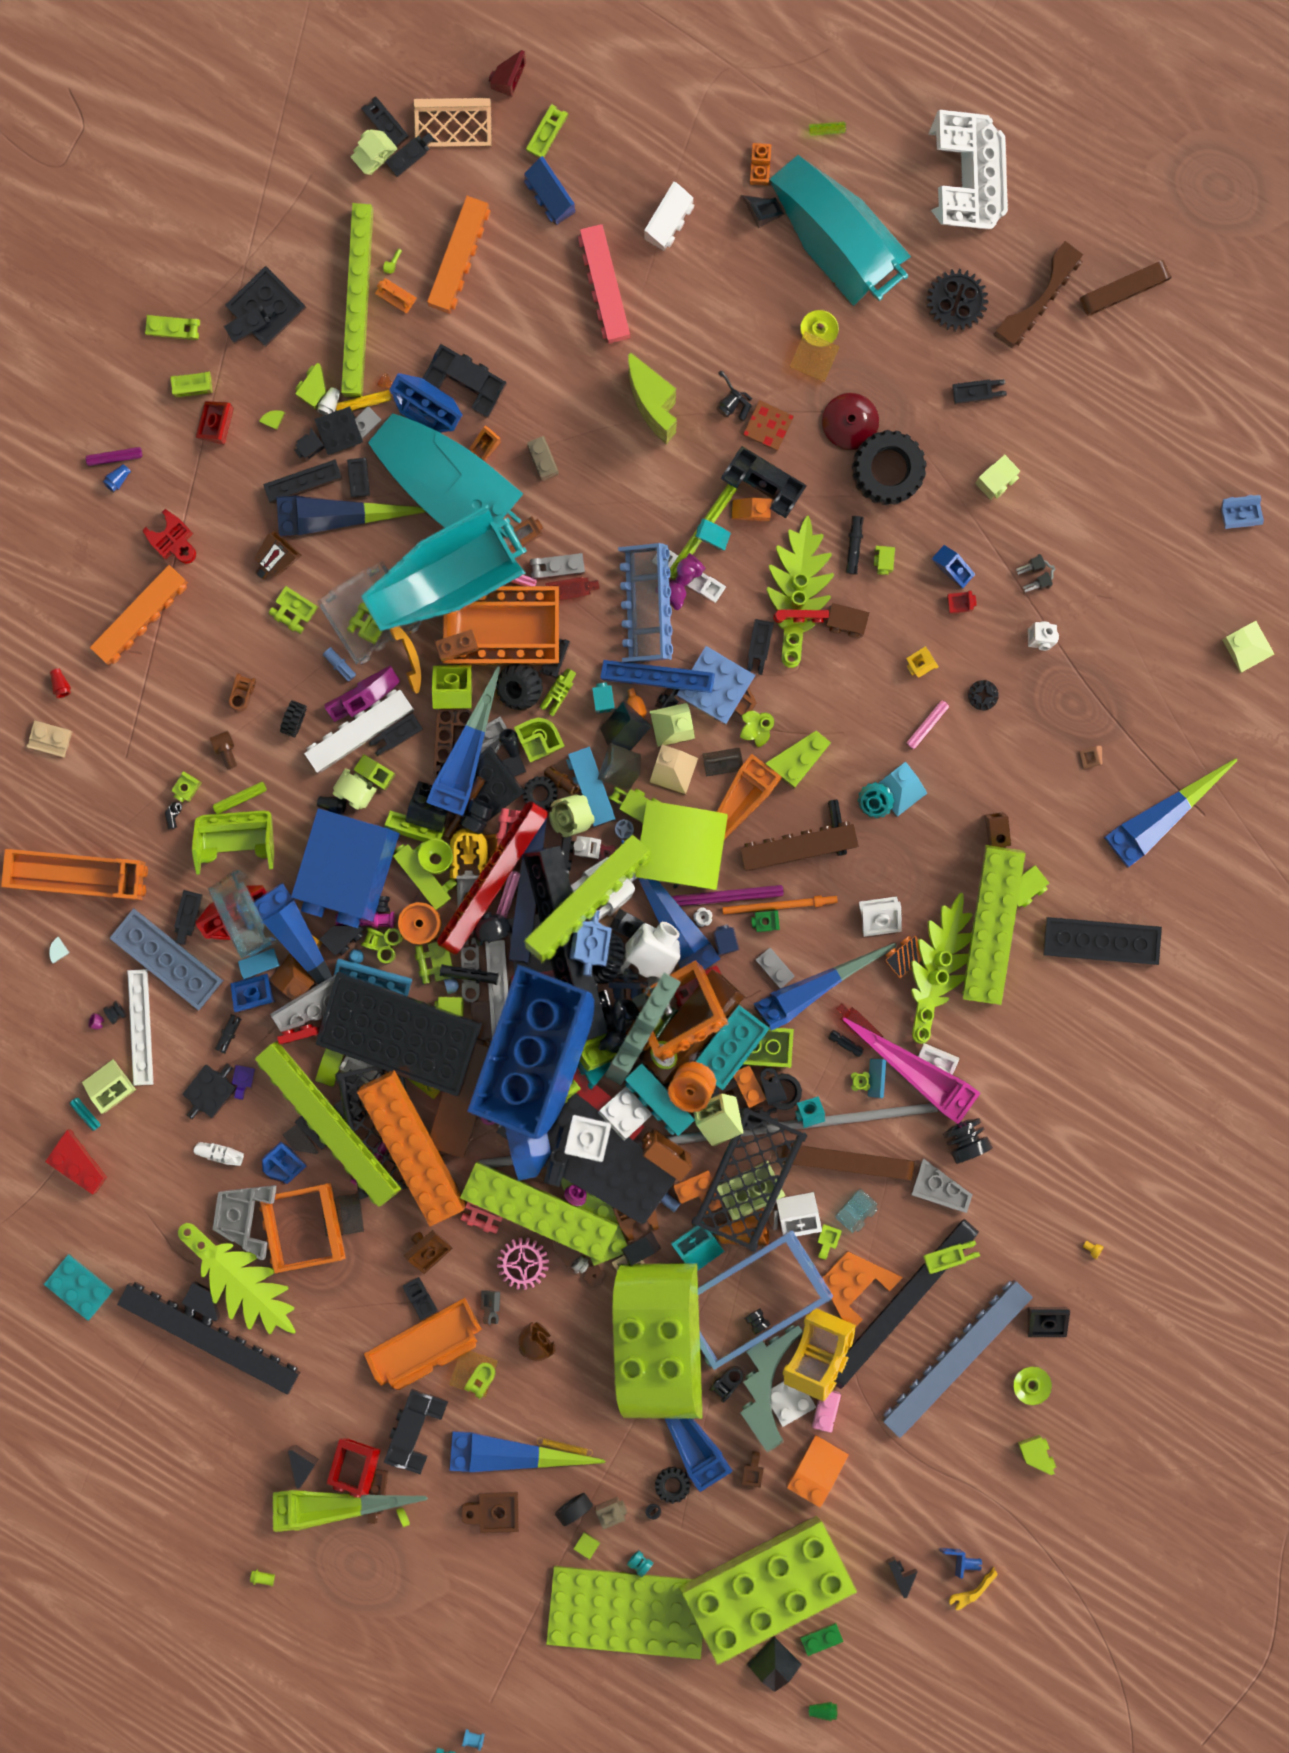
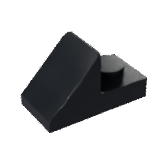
M895 1557L887 1559L902 1596L905 1599L912 1588L917 1575V1569L901 1574V1572H904L901 1561L896 1562Z

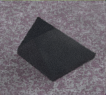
M774 1636L747 1665L763 1684L776 1692L791 1681L802 1663Z

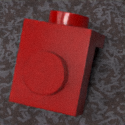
M972 590L947 594L949 614L972 612L974 606H977L976 595H972Z

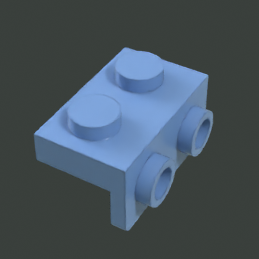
M1248 495L1246 497L1223 499L1221 514L1225 529L1263 525L1264 519L1260 506L1261 496Z

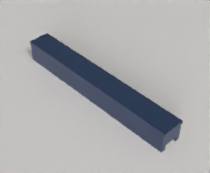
M548 811L545 821L524 853L544 848ZM522 855L509 960L529 965L530 951L525 947V940L533 933L536 903Z

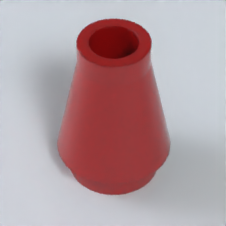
M61 669L51 670L52 690L56 698H64L70 695L71 686L62 674Z

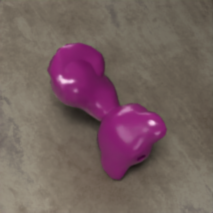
M691 553L678 563L676 580H669V587L671 588L670 605L675 610H679L683 606L687 595L684 586L691 583L694 578L700 577L706 570L703 564Z

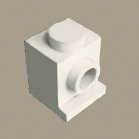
M577 836L574 843V855L599 859L601 840ZM591 843H594L592 853H590Z

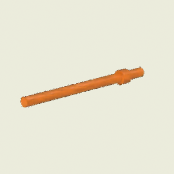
M822 895L808 899L723 907V915L805 906L823 907L825 904L838 903L837 896L822 897Z

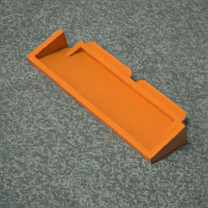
M463 1298L364 1353V1356L375 1380L381 1386L389 1382L393 1389L400 1390L431 1373L433 1367L437 1364L443 1366L474 1349L478 1342L474 1334L481 1331L482 1328L466 1298Z

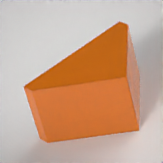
M485 425L469 450L485 461L500 445V437Z

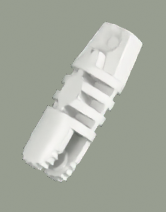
M200 1142L193 1149L196 1155L227 1165L241 1166L244 1158V1153L214 1143Z

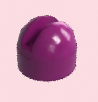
M93 1013L90 1016L88 1027L96 1030L103 1027L101 1022H104L103 1017Z

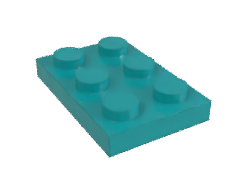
M70 1254L66 1256L44 1283L48 1289L88 1321L114 1291Z

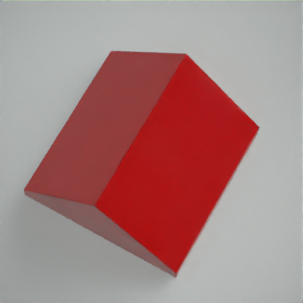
M205 401L196 438L225 445L234 411L231 403Z

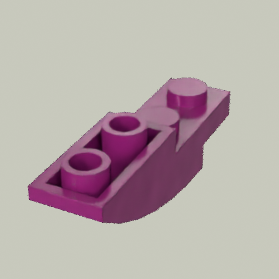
M388 666L358 682V687L324 704L325 709L334 722L349 714L353 717L384 697L400 682V679L392 667Z

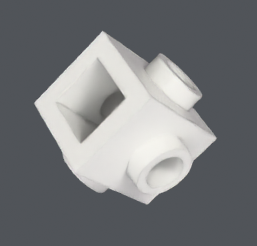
M1043 621L1035 622L1028 628V647L1046 651L1058 642L1059 633L1057 632V625Z

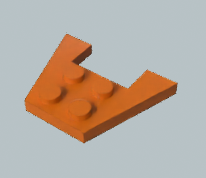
M847 1251L822 1279L833 1295L831 1299L842 1320L854 1324L856 1328L863 1319L850 1307L854 1300L875 1278L887 1290L891 1291L903 1277Z

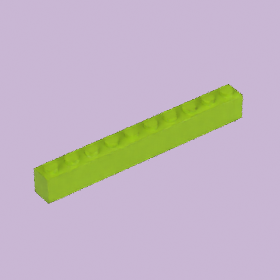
M352 203L341 392L343 397L359 398L363 396L373 226L372 204Z
M278 1041L270 1044L255 1058L259 1068L270 1076L271 1082L280 1088L284 1098L295 1106V1111L305 1118L309 1128L314 1130L320 1136V1141L331 1149L332 1155L341 1161L345 1171L356 1179L357 1185L366 1191L373 1204L380 1207L401 1190L400 1186Z

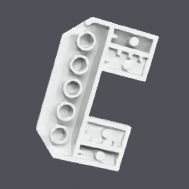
M946 110L937 111L928 135H936L937 150L961 152L962 188L938 187L939 207L931 211L941 225L992 229L997 224L996 222L1008 211L1005 135L1001 130L998 131L994 127L993 121L988 115Z

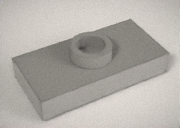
M369 406L355 418L362 439L382 421Z

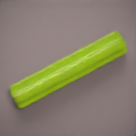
M259 782L213 804V809L216 814H220L266 792V785L264 782Z

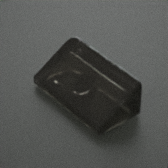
M740 748L702 754L706 777L736 772L743 765Z

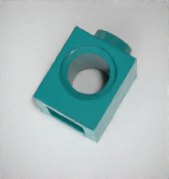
M819 1096L797 1103L795 1116L797 1121L802 1123L803 1128L825 1122V1111Z

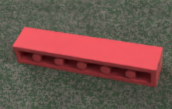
M603 225L580 229L581 236H578L580 248L584 247L585 254L582 257L584 265L589 266L590 272L587 273L589 284L593 283L594 291L591 292L593 301L598 302L599 309H596L598 320L603 321L604 327L601 328L603 339L607 338L608 344L629 339L630 332Z

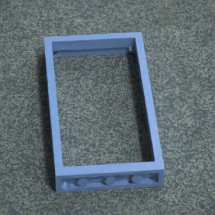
M793 1230L699 1286L698 1295L786 1242L820 1298L719 1360L700 1332V1350L705 1355L704 1359L709 1367L712 1366L714 1370L831 1300L833 1297Z

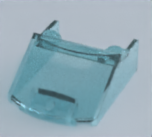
M236 870L208 888L221 920L242 959L248 955L254 956L280 942L272 937L265 938L261 930L265 928L264 922L248 888L245 887L243 882L239 884L240 881L248 878V875L240 870Z

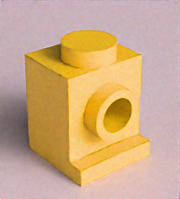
M926 646L906 658L909 662V665H907L908 670L912 676L916 674L918 678L939 667Z

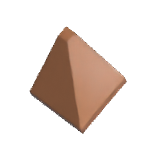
M1102 746L1079 751L1084 769L1102 765Z

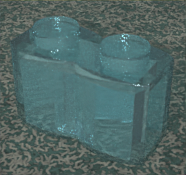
M859 1188L835 1215V1218L852 1233L855 1230L859 1232L865 1225L863 1221L867 1216L871 1218L877 1212L876 1206L878 1203Z

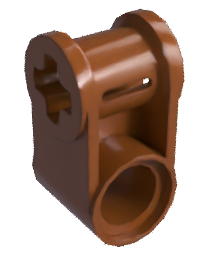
M239 673L236 674L229 698V704L235 711L242 712L247 708L255 688L256 678L249 679L241 676ZM236 698H243L241 706H234Z

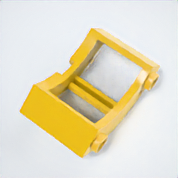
M816 1308L810 1314H807L804 1319L805 1326L800 1344L790 1363L785 1366L783 1375L785 1385L824 1402L837 1384L834 1380H836L838 1372L842 1373L848 1360V1357L845 1355L848 1351V1346L852 1347L855 1325Z

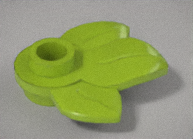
M748 711L741 716L746 725L740 733V738L754 740L756 746L761 747L770 738V730L774 726V718L766 712L759 714L756 711ZM768 720L767 725H762V722Z

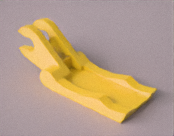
M994 1567L988 1574H985L982 1582L974 1590L950 1596L949 1604L952 1605L958 1600L959 1602L955 1609L960 1610L969 1603L976 1601L998 1575Z

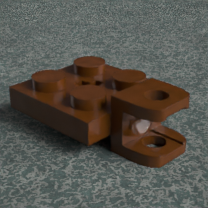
M518 1492L479 1493V1502H467L462 1505V1522L470 1525L480 1524V1533L519 1532ZM497 1507H501V1510L505 1511L504 1514H501L500 1518L497 1517V1514H493ZM472 1511L473 1515L469 1516L466 1513Z

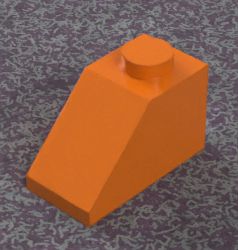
M734 499L732 503V519L770 521L772 499Z

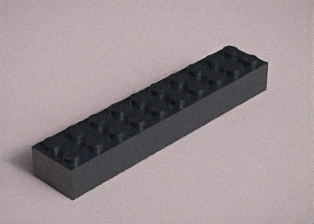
M560 846L546 847L523 853L541 924L574 893L569 882V872L564 862V852ZM573 932L569 936L567 943L563 946L560 945L556 949L555 954L550 958L555 979L592 994L594 999V1015L587 1039H591L608 1033L607 1021L604 1018L603 1005L597 992L598 985L594 980L593 965L591 976L583 975L584 963L570 958Z

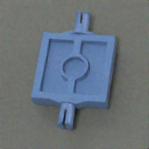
M596 910L591 921H584L581 929L573 934L570 958L584 963L583 975L591 976L592 965L606 966L612 928L603 926L598 922L600 914L598 910Z

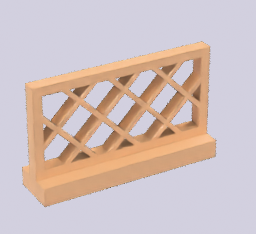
M490 98L414 99L415 138L425 129L438 141L431 142L428 147L492 146ZM461 111H465L470 116L463 125L455 118ZM479 111H487V119L481 125L474 116ZM419 112H427L432 118L424 125L419 121ZM440 112H447L451 116L444 125L436 118ZM434 119L442 126L435 135L427 128ZM453 119L461 126L454 134L446 128ZM471 119L480 126L473 134L465 128ZM443 129L451 135L447 142H441L436 137ZM462 129L470 135L466 142H460L455 137ZM483 129L487 133V142H479L474 136Z

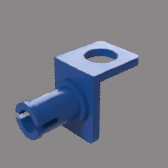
M939 1548V1551L943 1554L957 1555L955 1570L957 1577L963 1579L964 1570L981 1571L982 1567L979 1566L982 1565L981 1558H965L966 1553L961 1549Z

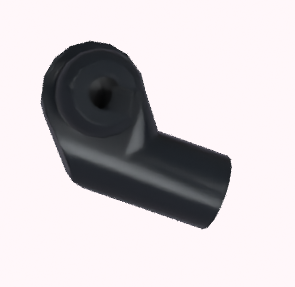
M179 802L171 803L165 811L168 830L177 828L175 818L182 811V804Z

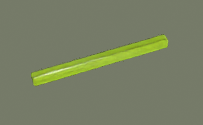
M727 484L704 519L714 523L737 489ZM697 529L670 567V578L673 580L677 577L678 563L686 558L689 553L693 554L702 541L696 537Z

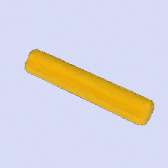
M389 390L343 401L337 403L336 410L338 411L350 406L353 411L391 401V394Z

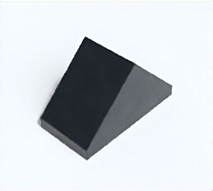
M650 1232L622 1248L621 1251L629 1265L632 1266L655 1254L661 1247L653 1232Z

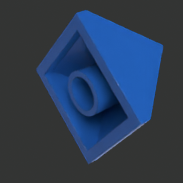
M268 974L230 983L234 1012H241L275 1002Z

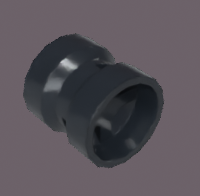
M761 1308L745 1317L746 1322L751 1324L755 1335L771 1325L764 1318Z

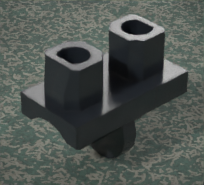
M626 968L624 973H619L618 978L623 979V981L608 982V988H613L614 999H626V989H630V999H633L644 993V989L648 987V982H633V980L638 979V974H633L631 968Z

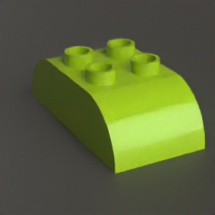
M697 1263L634 1264L632 1266L621 1264L616 1274L613 1291L615 1389L620 1414L623 1418L702 1419Z

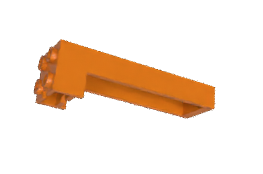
M5 849L1 887L142 900V896L145 897L146 885H143V877L148 875V866H145L146 862L139 860Z

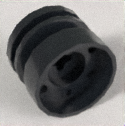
M980 1118L964 1120L959 1124L951 1126L949 1130L943 1133L944 1138L954 1137L946 1142L947 1145L957 1144L958 1146L951 1151L956 1164L980 1156L993 1148L988 1136L978 1137V1134L985 1130L984 1127L974 1128L981 1123Z

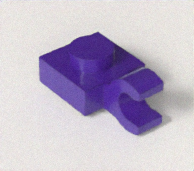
M236 1065L232 1084L237 1085L234 1098L243 1100L245 1088H252L255 1069Z

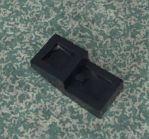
M420 1277L402 1286L421 1321L439 1312Z

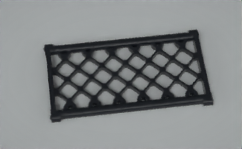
M375 1066L348 1072H337L335 1079L339 1084L345 1122L354 1133L360 1126L368 1130V1135L361 1141L372 1150V1154L378 1153L383 1157L381 1165L386 1160L394 1164V1168L389 1173L392 1177L393 1172L398 1167L388 1158L390 1152L388 1151L386 1155H382L377 1151L383 1139L374 1133L375 1125L371 1129L363 1125L364 1119L369 1114L367 1110L359 1106L361 1099L359 1098L354 1103L349 1101L348 1096L352 1089L359 1090L356 1087V1083L361 1077L371 1082L376 1079L378 1074L382 1073L385 1075V1073L382 1072L381 1068ZM377 1070L372 1080L363 1075V1073ZM358 1074L353 1084L346 1082L345 1077ZM397 1075L407 1092L405 1078ZM357 1107L365 1112V1115L359 1122L353 1120L352 1111ZM371 1134L376 1135L380 1139L374 1148L366 1143ZM404 1178L401 1181L395 1180L401 1190L408 1188L407 1184H403ZM357 1185V1198L369 1197L366 1191Z
M743 1107L740 1113L742 1114L743 1130H752L754 1140L745 1143L740 1138L741 1134L730 1140L696 1217H693L691 1224L744 1246L751 1252H756L759 1238L801 1144L805 1142L808 1135L753 1112L747 1107ZM751 1115L762 1120V1122L752 1125L748 1119ZM769 1123L780 1129L770 1133L766 1124ZM764 1125L767 1134L757 1138L753 1129ZM784 1131L796 1135V1139L786 1140ZM780 1132L783 1134L785 1142L775 1146L771 1136ZM768 1137L772 1147L761 1150L758 1141ZM753 1142L757 1143L759 1152L748 1155L746 1145ZM786 1145L790 1150L788 1157L779 1158L776 1149ZM743 1147L746 1157L736 1160L732 1155L735 1148ZM774 1150L777 1160L766 1163L763 1154ZM761 1155L764 1165L754 1168L750 1159ZM748 1160L751 1170L741 1173L738 1163ZM779 1163L782 1168L780 1175L772 1176L768 1166ZM727 1165H736L739 1172L738 1175L728 1178L726 1173H724ZM766 1168L769 1177L759 1181L755 1174L756 1170ZM753 1173L756 1183L746 1186L742 1178L743 1175ZM739 1177L742 1180L743 1188L734 1191L731 1188L730 1181ZM770 1180L774 1188L771 1193L764 1194L760 1184ZM727 1182L731 1191L721 1196L717 1191L719 1183ZM757 1185L761 1195L752 1199L747 1190ZM745 1190L748 1200L737 1203L735 1193ZM732 1195L735 1205L725 1208L722 1198ZM763 1198L767 1204L763 1211H755L752 1202ZM719 1200L723 1209L712 1213L709 1209L711 1201ZM750 1203L753 1213L742 1216L739 1209L740 1206ZM737 1208L740 1218L730 1221L727 1211ZM725 1213L727 1223L717 1226L714 1216ZM750 1216H755L759 1222L756 1228L748 1229L744 1220ZM712 1218L715 1227L712 1228L703 1224V1219ZM742 1221L745 1231L735 1234L732 1224ZM724 1226H730L732 1236L719 1231V1229ZM746 1233L750 1238L749 1244L737 1239V1236Z

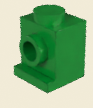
M778 911L754 913L755 917H751L752 928H756V932L780 930ZM763 918L769 919L768 925L762 924Z

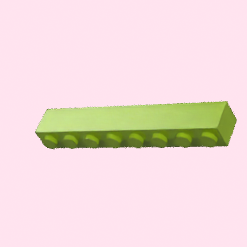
M631 835L525 940V947L542 963L546 959H550L560 945L563 946L567 943L569 936L573 932L576 933L581 929L583 922L587 918L591 919L595 915L596 909L600 905L604 906L608 902L609 896L613 892L616 893L622 888L623 882L626 879H631L635 875L636 869L639 866H644L649 861V848L634 835Z

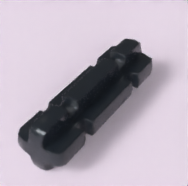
M832 1030L828 1037L831 1041H836L839 1046L849 1052L852 1051V1054L860 1057L864 1051L863 1047L855 1045L853 1041L843 1035L840 1036V1033Z

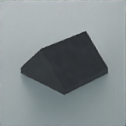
M623 701L600 729L609 747L628 754L652 726L629 704Z
M1028 1307V1337H1067L1070 1309L1067 1307Z
M292 1445L288 1453L296 1489H300L319 1459L299 1446Z

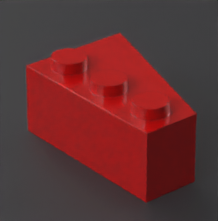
M71 1129L66 1130L45 1161L92 1195L98 1192L107 1179L105 1173L89 1155Z

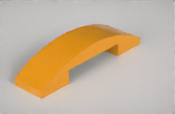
M399 626L390 628L392 638L394 640H402L412 667V671L407 672L406 676L412 691L415 694L419 693L421 668L415 647L407 634Z

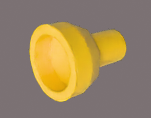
M1086 1241L1083 1248L1090 1251L1092 1258L1096 1260L1104 1246L1100 1244L1093 1245Z

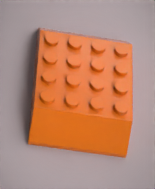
M502 586L458 611L444 614L443 639L472 629L479 650L443 663L455 665L558 664L559 586Z

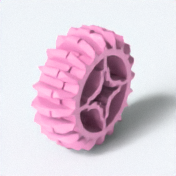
M519 1237V1244H516L515 1239H512L513 1246L511 1247L506 1243L505 1247L508 1251L501 1249L500 1253L504 1257L498 1256L497 1260L503 1261V1263L497 1264V1268L504 1269L499 1272V1275H507L503 1281L506 1282L510 1279V1287L516 1282V1289H519L520 1284H523L524 1290H527V1283H530V1286L534 1288L535 1284L533 1281L535 1280L540 1284L541 1280L538 1276L545 1278L546 1274L541 1271H548L549 1267L543 1266V1263H549V1259L542 1258L547 1255V1252L540 1253L543 1246L540 1245L536 1248V1240L531 1245L529 1244L530 1238H527L526 1243H523L522 1237ZM519 1248V1258L515 1261L507 1262L509 1254ZM524 1248L532 1250L538 1259L528 1258ZM522 1254L524 1261L529 1263L525 1266L524 1273L522 1266L517 1264L518 1261H521ZM539 1265L536 1274L527 1278V1269L531 1266ZM508 1268H517L521 1273L522 1279L513 1276Z

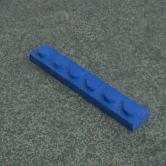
M610 660L603 661L600 679L605 681L712 693L715 678L713 672Z

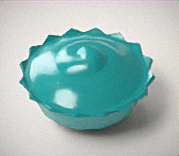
M868 783L859 792V807L869 817H884L894 808L893 803L895 800L893 793L883 783Z

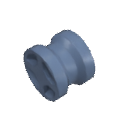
M620 820L615 826L616 835L621 839H628L634 833L633 824L628 820Z

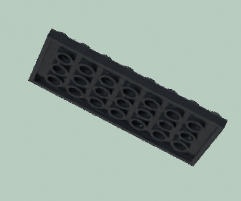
M339 971L334 980L315 1044L389 1072L395 1070L397 1075L458 1097L461 1093L482 1023Z

